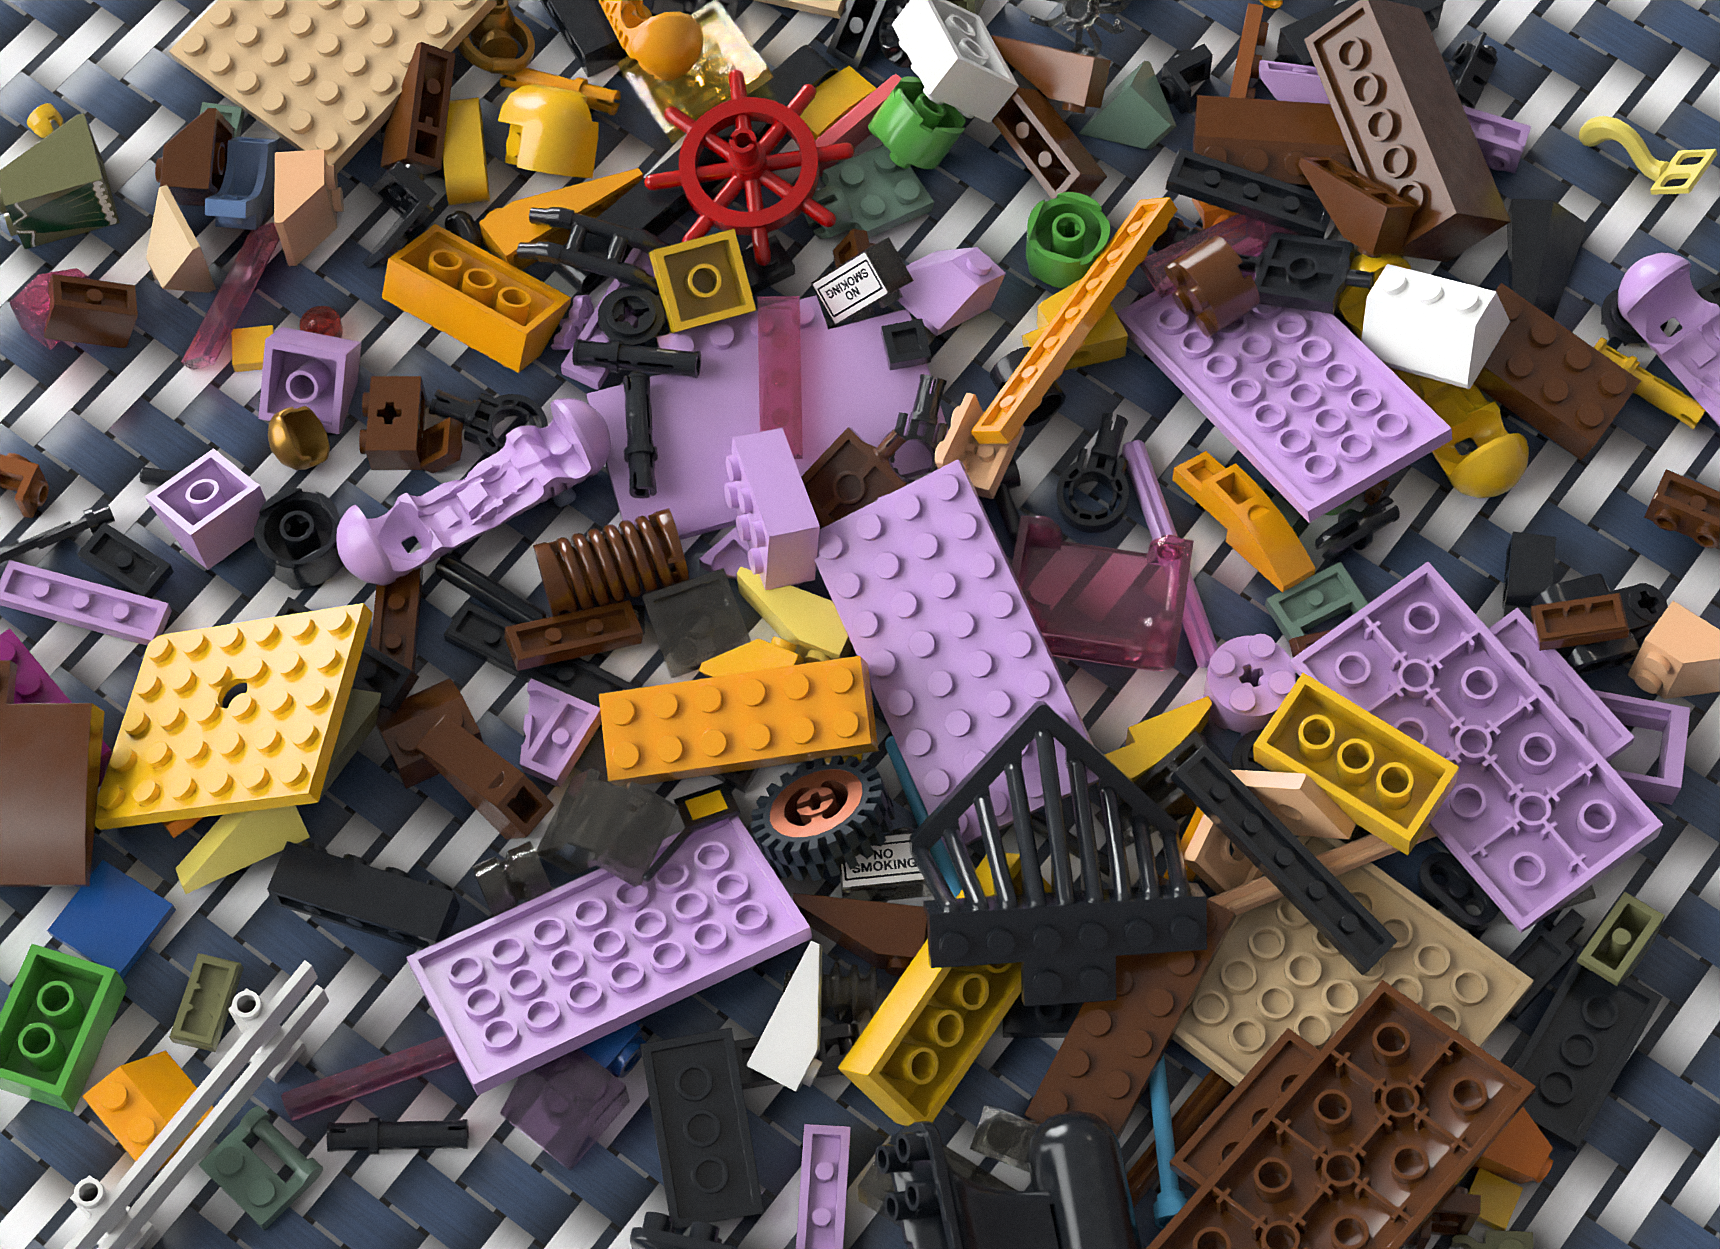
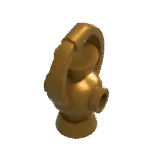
M495 0L497 5L470 32L472 42L480 47L479 51L473 46L468 35L458 45V48L470 63L491 74L514 75L525 69L531 62L535 49L534 37L526 24L514 16L508 0ZM512 37L521 44L524 50V55L518 59H515L518 53V45Z

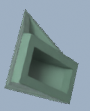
M1144 60L1119 83L1104 101L1101 108L1094 113L1078 134L1151 150L1177 127L1151 63Z

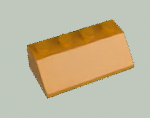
M434 224L388 258L382 292L384 300L517 373L521 372L542 354L568 309L572 298L437 224Z

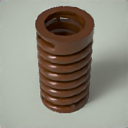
M669 508L656 511L652 515H648V518L646 516H638L635 518L634 524L630 520H623L619 523L618 529L615 525L609 524L603 527L602 533L598 529H590L586 537L582 533L573 534L571 536V543L567 538L561 537L553 542L533 545L552 616L566 614V611L572 613L579 610L572 584L583 610L593 608L594 606L592 590L600 606L608 605L610 597L607 583L613 599L617 602L623 601L626 593L622 575L631 597H638L642 592L638 571L645 591L648 593L655 592L658 586L652 558L663 587L671 588L674 584L681 582L689 583L684 552ZM674 563L676 571L671 572L668 564Z

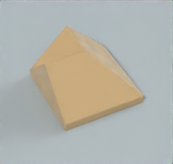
M167 184L159 187L146 255L153 277L159 281L162 289L209 293L216 288L201 247Z

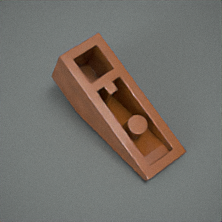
M990 35L1000 54L1008 63L1049 99L1063 101L1061 109L1085 114L1086 107L1101 108L1111 60L1008 37Z

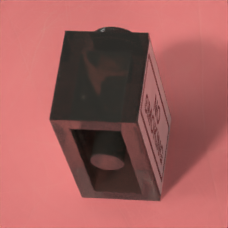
M888 237L811 282V285L832 322L837 326L848 319L855 323L875 314L872 305L877 302L881 309L897 301L903 297L899 289L914 280Z
M902 827L892 830L889 834H884L886 838L884 844L881 847L871 844L874 854L868 859L860 854L856 856L859 865L851 870L847 863L839 865L842 898L879 902L931 896V891L910 853L909 837L915 829Z

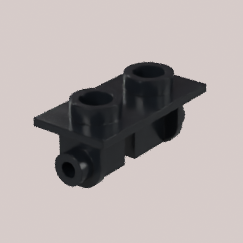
M1485 32L1481 33L1471 42L1465 40L1460 44L1452 57V60L1456 63L1453 69L1448 72L1461 104L1475 109L1484 88L1472 79L1482 85L1487 83L1498 61L1496 49L1489 45H1482L1487 35Z

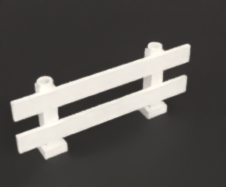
M304 960L269 1003H266L255 992L247 988L234 997L232 1006L228 1011L241 1031L242 1036L112 1191L108 1190L90 1175L76 1185L74 1194L70 1199L88 1220L63 1249H92L96 1244L99 1246L97 1249H140L156 1230L153 1224L148 1221L262 1082L268 1077L277 1084L306 1049L304 1043L299 1038L330 1002L324 989L316 985L281 1027L279 1024L318 978L311 964ZM248 1062L250 1064L249 1067L130 1208L128 1205Z

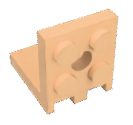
M1231 770L1294 835L1350 839L1356 824L1307 774ZM1204 814L1183 856L1184 863L1217 894L1261 878L1263 873ZM1230 842L1234 849L1232 856L1230 855L1229 851Z

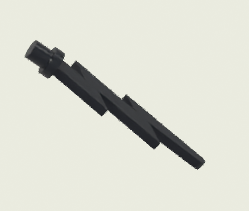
M110 506L95 511L92 508L83 510L85 515L83 519L73 523L68 521L22 542L17 540L1 547L0 563L37 547L39 550L89 528L92 534H94L104 522L109 524L115 521Z

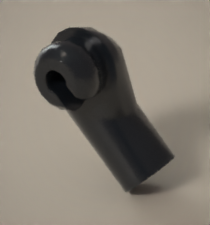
M456 211L446 217L444 223L446 230H451V233L479 248L481 247L483 241L482 234L470 214L465 211Z

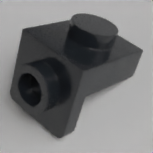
M1205 44L1192 50L1185 49L1179 52L1172 60L1163 64L1162 79L1159 85L1166 102L1169 104L1173 103L1181 114L1189 111L1192 92L1190 87L1210 78L1213 54Z

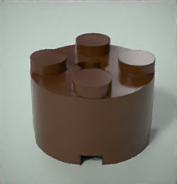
M1217 235L1199 243L1164 267L1168 278L1177 288L1172 293L1176 305L1184 314L1192 312L1199 329L1208 338L1251 311L1260 303L1259 292L1251 274L1244 278L1238 267L1243 261L1235 250L1223 238Z

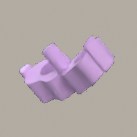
M576 295L573 297V306L569 310V318L561 319L559 323L562 329L554 337V344L551 345L553 350L572 349L574 342L583 331V324H587L594 313L589 295Z

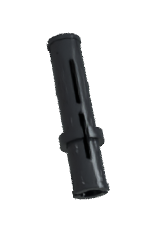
M576 339L572 352L574 366L609 368L611 373L618 374L621 370L698 378L701 370L700 351L625 345L623 340L616 339L612 340L611 343Z
M637 372L630 373V377L626 375L623 378L627 447L624 449V460L628 462L629 493L634 498L643 499L650 498V495L654 496L657 493L654 468L655 461L658 459V450L653 444L650 376Z
M380 1117L370 1118L369 1122H328L327 1131H329L326 1135L328 1152L369 1150L370 1155H379L381 1150L468 1149L469 1146L467 1140L469 1139L468 1119L381 1122Z

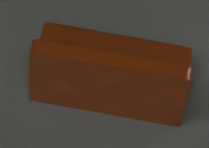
M52 274L48 285L50 312L44 327V337L46 339L116 348L127 347L138 317L135 285Z

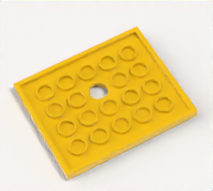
M364 603L157 635V638L148 643L112 752L113 754L111 755L97 797L95 826L100 830L318 803L373 612ZM247 683V692L237 695L230 702L228 708H223V699L227 692L238 684Z

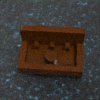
M1666 469L1644 518L1653 521L1661 529L1677 531L1691 537L1703 547L1720 550V492Z
M1455 1186L1406 1245H1409V1249H1425L1431 1234L1452 1237L1461 1234L1468 1235L1480 1215L1481 1195L1468 1194L1466 1188Z

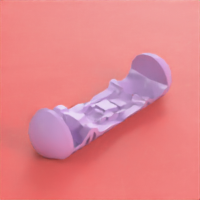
M1657 253L1646 256L1635 262L1625 273L1618 290L1619 311L1720 427V307L1717 304L1704 300L1695 291L1690 280L1689 270L1691 263L1688 260L1671 253ZM1671 318H1675L1682 326V329L1673 336L1668 337L1661 330L1660 326Z
M572 398L556 399L550 405L553 420L549 426L538 428L530 425L519 426L506 434L505 446L496 454L479 462L465 479L445 482L417 497L405 493L397 498L394 506L386 514L378 518L366 519L359 507L356 505L351 506L344 513L337 528V550L342 563L353 575L366 583L382 586L391 584L396 581V578L403 577L409 574V572L419 569L423 565L447 554L449 551L460 547V545L470 542L473 538L485 534V532L498 527L515 516L521 515L524 511L530 510L549 498L559 495L562 491L585 481L588 476L596 475L605 465L610 454V433L604 418L596 409L581 400ZM414 536L422 547L409 554L402 546V542Z

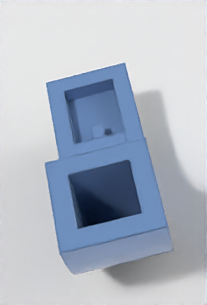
M236 137L228 140L227 164L222 186L217 194L205 199V215L215 216V227L249 230L259 228L264 220L271 199L275 178V152H277L278 140Z

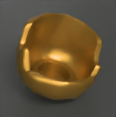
M291 406L277 412L271 418L268 427L269 445L271 451L281 464L294 470H305L328 459L330 451L328 435L320 419L309 407L302 406L294 409Z

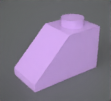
M1260 60V79L1276 100L1330 104L1315 67Z

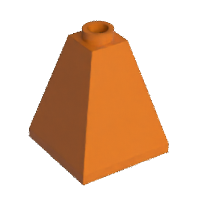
M1522 1107L1470 1170L1478 1172L1479 1168L1505 1180L1519 1184L1529 1181L1540 1183L1547 1176L1553 1165V1160L1548 1157L1553 1147L1525 1108Z

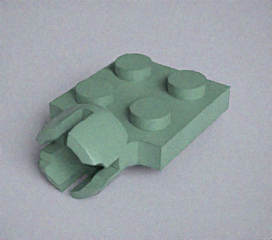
M883 144L823 170L822 181L826 187L815 191L812 199L831 211L836 216V223L829 228L822 226L813 230V232L820 239H829L845 231L860 229L867 231L869 239L932 211L934 201L912 168L904 169L895 164L889 155L891 151ZM805 214L809 227L818 224V222Z

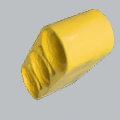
M479 97L450 100L443 150L444 177L449 205L490 201L483 120Z

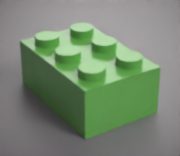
M31 944L0 1013L1 1090L74 1112L128 988L115 969Z

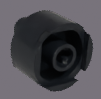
M302 488L286 489L270 497L262 505L259 511L260 516L254 527V537L268 571L277 580L287 584L293 590H303L306 587L321 584L334 576L344 566L337 550V528L341 520L337 508L324 494L315 491L316 494L303 492Z

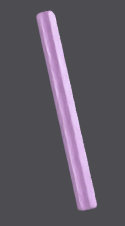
M1141 440L1127 442L1123 445L1122 455L1123 458L1128 460L1127 469L1195 660L1200 668H1208L1212 654L1218 649L1216 640L1145 444Z

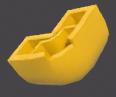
M537 84L521 86L512 92L502 105L498 121L510 124L509 135L506 141L505 163L517 165V168L593 179L599 122L592 121L589 107L586 104L588 97L577 91Z

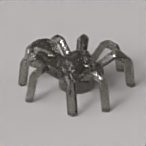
M1047 0L1063 3L1062 12L1051 19H1042L1031 15L1029 21L1042 27H1050L1059 24L1066 18L1062 22V26H1068L1066 31L1072 33L1076 30L1075 45L1069 50L1079 53L1082 48L1083 29L1086 28L1094 43V49H1084L1081 54L1097 57L1102 47V41L1096 33L1093 24L1098 25L1111 34L1124 32L1125 27L1120 19L1115 20L1113 26L1100 18L1099 14L1120 13L1130 5L1131 0H1121L1122 3L1117 6L1099 5L1114 3L1119 0Z

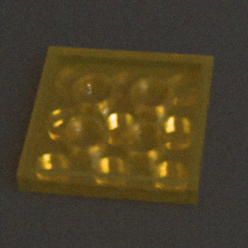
M713 0L691 15L702 28L704 42L699 60L684 76L672 81L656 79L654 74H648L641 68L636 59L629 56L616 63L622 75L671 143L685 136L686 133L664 118L666 108L676 107L697 121L698 118L711 108L731 100L728 76L732 70L739 69L743 72L747 95L774 78L769 67L718 0Z

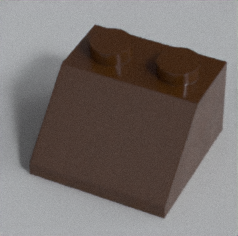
M207 108L163 146L162 158L157 159L155 167L156 181L160 183V187L167 184L175 201L180 205L205 206V199L217 194L222 186L227 164L228 140L234 138L235 128L216 108Z
M451 678L406 697L396 713L385 707L378 710L377 730L406 789L440 774L415 746L443 715H447L483 742L480 730L462 694Z

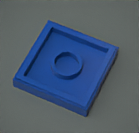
M102 860L90 876V887H81L47 931L50 936L90 962L115 969L123 980L174 914L176 908L172 903Z

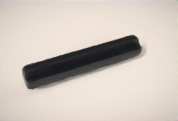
M450 553L441 556L435 565L436 574L515 624L547 618L543 610Z

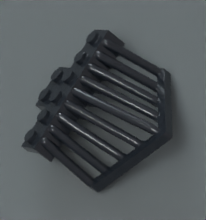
M1037 701L909 837L912 858L935 899L923 901L924 912L927 916L928 961L930 967L944 968L1021 962V993L1024 1006L1116 1000V956L1207 950V896L1197 883H1188L1180 842L1179 823L1044 701ZM1053 737L1065 747V764L1069 774L1080 854L1081 890L1074 891ZM1033 739H1035L1037 745L1051 851V892L1045 893L1022 769V751ZM1086 767L1099 777L1097 794L1100 798L1110 864L1108 889H1103ZM1003 771L1006 775L1021 860L1022 894L1017 895L1015 894L989 786ZM1117 795L1131 806L1129 824L1132 829L1140 874L1137 887H1131ZM972 804L976 810L992 874L994 896H985L960 832L958 819ZM1149 823L1160 832L1158 835L1163 842L1169 875L1165 885H1160ZM942 836L962 885L964 898H955L930 853V849Z

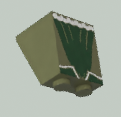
M84 113L71 118L0 170L1 215L4 214L10 235H18L24 249L120 223L103 159Z

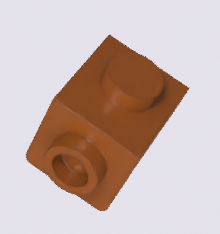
M8 453L7 456L0 454V487L17 491L15 502L22 515L33 518L37 507L45 503L49 490L48 483L39 465L30 462L19 454Z

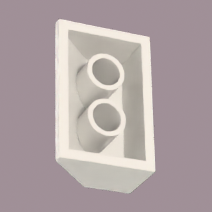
M1387 264L1367 296L1361 342L1387 367L1470 389L1509 325L1510 320L1496 291Z

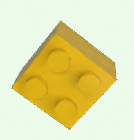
M735 229L659 248L649 253L670 333L756 311Z

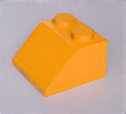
M163 1051L117 1067L82 1095V1097L136 1162L196 1091L197 1087L168 1052ZM212 1105L156 1172L169 1163L214 1109Z

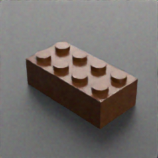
M1501 283L1495 291L1510 323L1473 384L1575 457L1582 460L1596 445L1641 380Z

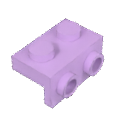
M1463 106L1488 167L1515 174L1531 126Z

